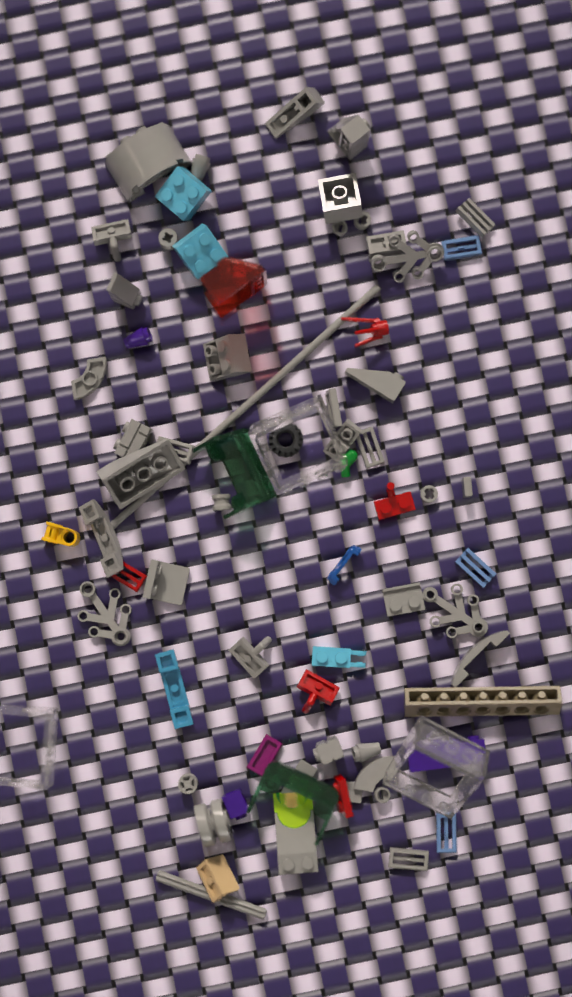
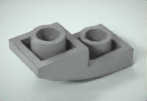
M347 419L323 452L336 462H339L362 432V429Z

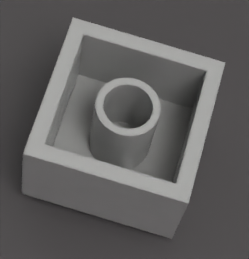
M356 173L318 180L326 224L363 217Z

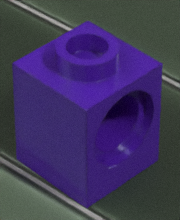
M241 788L222 796L230 819L240 820L247 816L246 813L249 812V807Z

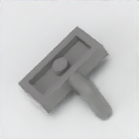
M126 219L91 227L95 246L110 243L114 261L119 262L121 255L117 241L132 238L129 220Z
M243 636L228 651L255 679L269 666L259 653L272 642V639L267 636L253 648Z

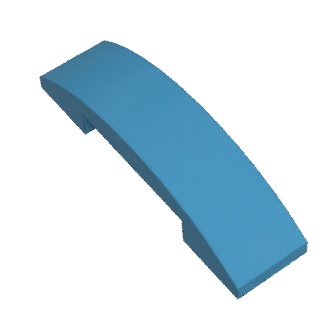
M174 649L155 654L174 728L178 729L193 725L192 714Z

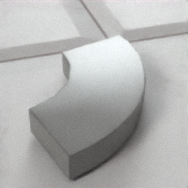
M107 357L87 359V367L84 374L78 379L71 381L74 400H80L89 396L100 386L106 374Z
M384 756L370 762L358 774L353 789L373 792L376 784L381 779L395 776L398 756Z

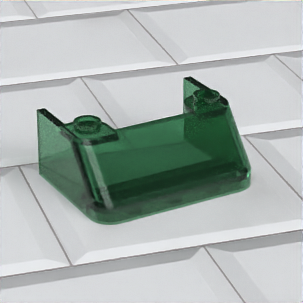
M242 428L212 437L192 449L194 453L206 449L208 456L212 460H222L237 492L231 499V505L234 510L224 515V519L248 511L277 496V487L248 429Z
M271 761L265 768L246 812L250 813L261 790L267 793H275L279 790L280 786L315 801V814L325 820L314 845L318 846L339 800L338 790L280 761Z

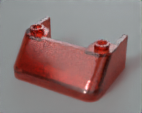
M224 257L217 263V267L200 278L208 290L204 293L205 297L221 318L267 285V271L262 265L232 257Z

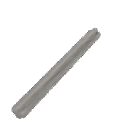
M161 870L158 871L156 876L157 882L211 901L205 886ZM225 895L221 900L215 902L259 919H264L267 912L263 907L230 895Z

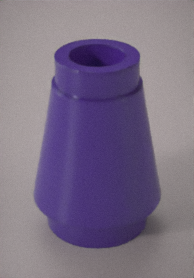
M141 327L123 338L126 348L129 349L149 345V342L153 341V337L148 327Z

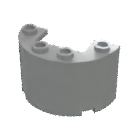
M163 122L148 128L143 126L133 136L124 137L120 140V145L105 157V166L128 203L145 194L143 188L175 170L177 166L187 168L192 165L191 160L169 125Z

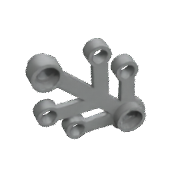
M414 230L407 234V238L410 243H416L424 250L416 251L401 241L397 234H391L388 238L390 245L399 248L404 254L387 257L379 254L371 258V266L375 271L380 272L389 264L405 262L400 270H395L393 273L394 280L400 283L404 281L405 275L418 259L425 258L420 266L414 267L411 271L415 279H421L424 271L432 262L442 259L444 249L439 243L429 244L419 237L418 232ZM411 235H417L415 239H410ZM393 238H398L397 242L392 243L391 240ZM437 249L436 254H431V251ZM377 259L381 260L379 264H375ZM417 270L421 271L419 275H415L414 273ZM402 274V277L396 278V275Z
M89 581L82 583L80 593L90 598L101 615L81 610L77 615L78 620L81 622L92 621L108 624L112 630H100L99 627L92 626L89 628L88 634L93 638L98 636L110 638L117 646L128 644L131 634L127 629L129 614L132 612V607L129 604H123L120 607L122 615L119 626L114 620L121 591L117 588L110 590V601L107 610L95 593L96 586L94 583ZM88 585L92 588L90 593L85 591V587ZM114 590H117L119 593L116 598L112 596ZM124 606L129 607L128 613L123 612ZM82 612H85L87 614V618L85 620H82L80 618V614ZM93 628L98 630L95 636L91 634ZM119 633H123L125 635V638L123 640L118 639Z
M454 584L451 587L456 607L438 596L435 588L427 587L423 590L424 601L435 602L451 613V615L440 617L432 616L430 618L431 626L439 627L441 624L460 620L467 624L458 628L448 627L446 629L447 637L455 638L457 635L471 633L473 636L480 637L487 632V622L480 618L478 609L479 598L477 595L472 594L467 597V603L471 607V618L465 613L462 598L463 587L460 584ZM455 586L460 587L459 593L454 592L453 589ZM428 591H432L434 593L433 598L427 597ZM472 596L476 598L475 604H471L469 601ZM433 618L439 619L438 625L432 623ZM477 623L482 626L480 631L475 629ZM451 628L455 630V634L453 636H450L448 634V631Z

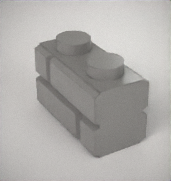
M131 419L130 423L126 422L122 429V432H124L121 439L118 438L113 447L115 449L114 453L124 457L145 448L153 430Z
M335 735L327 738V741L321 740L317 742L316 748L313 749L317 762L321 761L324 765L332 762V759L337 760L344 755L338 738Z

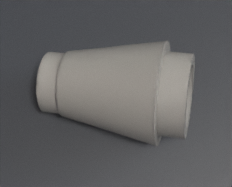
M196 154L192 160L191 173L200 181L203 180L211 165L209 163L210 158Z
M379 742L355 744L354 747H351L354 761L362 763L380 754L381 747Z

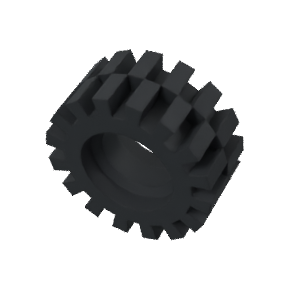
M282 422L272 428L269 434V445L278 456L284 458L292 457L302 448L303 435L296 425L290 422ZM282 433H290L293 436L294 441L291 446L283 447L279 444L278 439Z

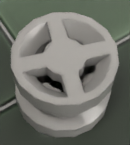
M166 228L159 233L158 238L162 248L173 250L172 246L178 242L176 232Z
M231 494L212 495V500L214 501L213 511L231 510L232 506L229 504Z
M191 773L182 775L178 782L179 790L184 794L193 793L198 786L197 777Z

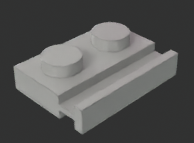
M420 582L382 589L387 617L425 610Z

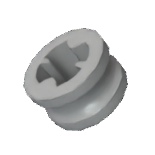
M362 211L363 217L367 218L365 225L358 223L359 218L354 219V225L359 230L367 229L371 223V217L365 211Z
M428 485L422 488L420 497L424 502L431 503L438 497V491L434 486ZM426 489H428V491L430 489L433 490V499H430V497L426 499L424 497L426 495V493L424 492Z

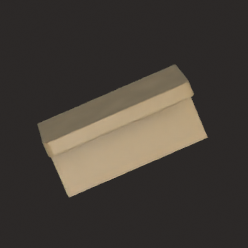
M223 854L208 858L196 867L212 903L218 902L225 895L240 889Z

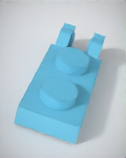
M313 646L312 666L366 668V663L351 662V655L366 656L367 651Z

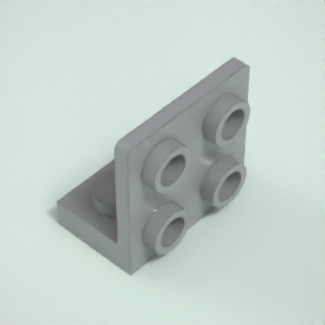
M151 559L142 597L182 605L190 568Z

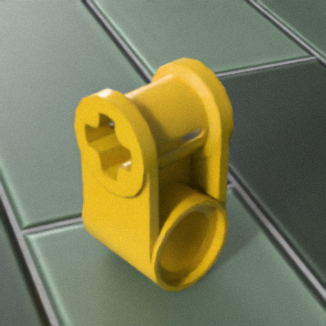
M46 521L47 528L41 540L69 547L79 544L80 534L77 531ZM69 533H73L75 536L74 541L68 543L66 540V536Z

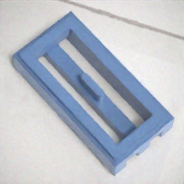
M479 235L441 241L444 249V261L482 254ZM476 241V244L453 248L446 247L447 245ZM477 248L475 251L448 255L450 252Z
M469 548L455 561L482 588L496 575ZM469 554V555H470L477 563H479L490 575L487 576V575H486L481 569H479L466 555ZM464 559L485 580L482 582L461 560Z
M436 813L437 853H457L456 813ZM441 818H444V849H441ZM448 818L452 820V848H448Z

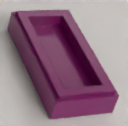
M266 734L246 768L264 777L283 743Z

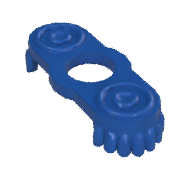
M353 545L347 550L346 554L328 575L327 580L332 585L339 581L336 575L345 566L353 554L358 556L362 549Z

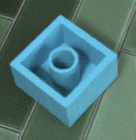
M177 166L155 197L181 220L190 221L212 190L185 167Z
M205 224L199 225L172 246L196 279L201 278L228 257Z

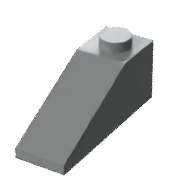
M305 87L265 124L273 136L278 138L312 115L325 102L315 88Z
M114 272L107 287V292L114 302L134 310L135 306H139L142 300L140 289Z
M347 368L345 371L347 376L392 404L406 383L403 380L404 377L397 372L393 374L386 371Z

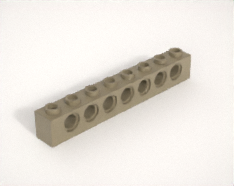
M560 686L405 688L403 699L404 717L559 715L562 707Z

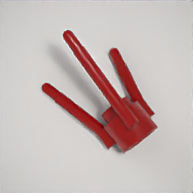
M341 318L342 321L373 323L368 329L354 332L355 335L365 333L375 335L355 344V347L365 345L377 339H383L384 335L389 334V326L386 320L380 321V318Z

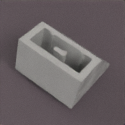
M228 334L203 344L210 381L240 376L252 371L245 334Z

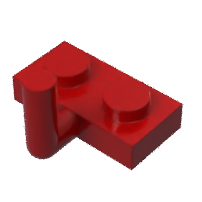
M389 482L385 487L388 498L373 502L378 520L416 510L411 491L395 495L394 483Z
M306 669L297 685V688L310 695L302 708V712L305 714L309 713L316 699L331 706L340 687Z
M341 774L333 776L335 782L332 783L333 788L319 791V797L324 799L337 795L338 801L336 806L338 812L342 813L345 818L353 817L346 779Z

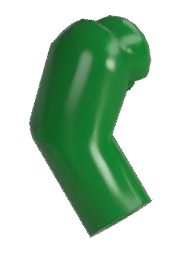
M349 450L340 459L341 477H350V466L358 457L355 450Z

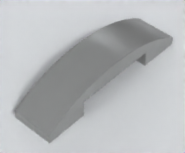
M93 499L80 506L79 510L85 525L90 524L104 557L100 562L108 578L123 570V557L117 535L110 520L97 501Z
M507 630L499 631L486 636L474 644L458 663L452 676L451 685L457 687L469 675L464 668L489 643L497 647L510 633Z

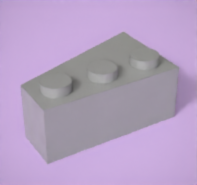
M359 115L343 118L327 132L347 158L351 160L368 147L369 128L371 126L365 118L362 119Z

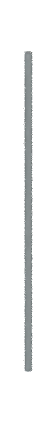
M377 284L372 287L195 446L196 448L190 461L346 321H342V317L353 316L381 288ZM167 481L130 504L111 521L113 528L115 529Z

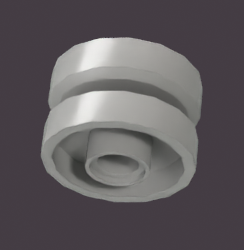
M221 798L212 800L210 809H208L205 803L194 806L199 833L205 848L215 845L216 833L222 843L232 840L229 817Z

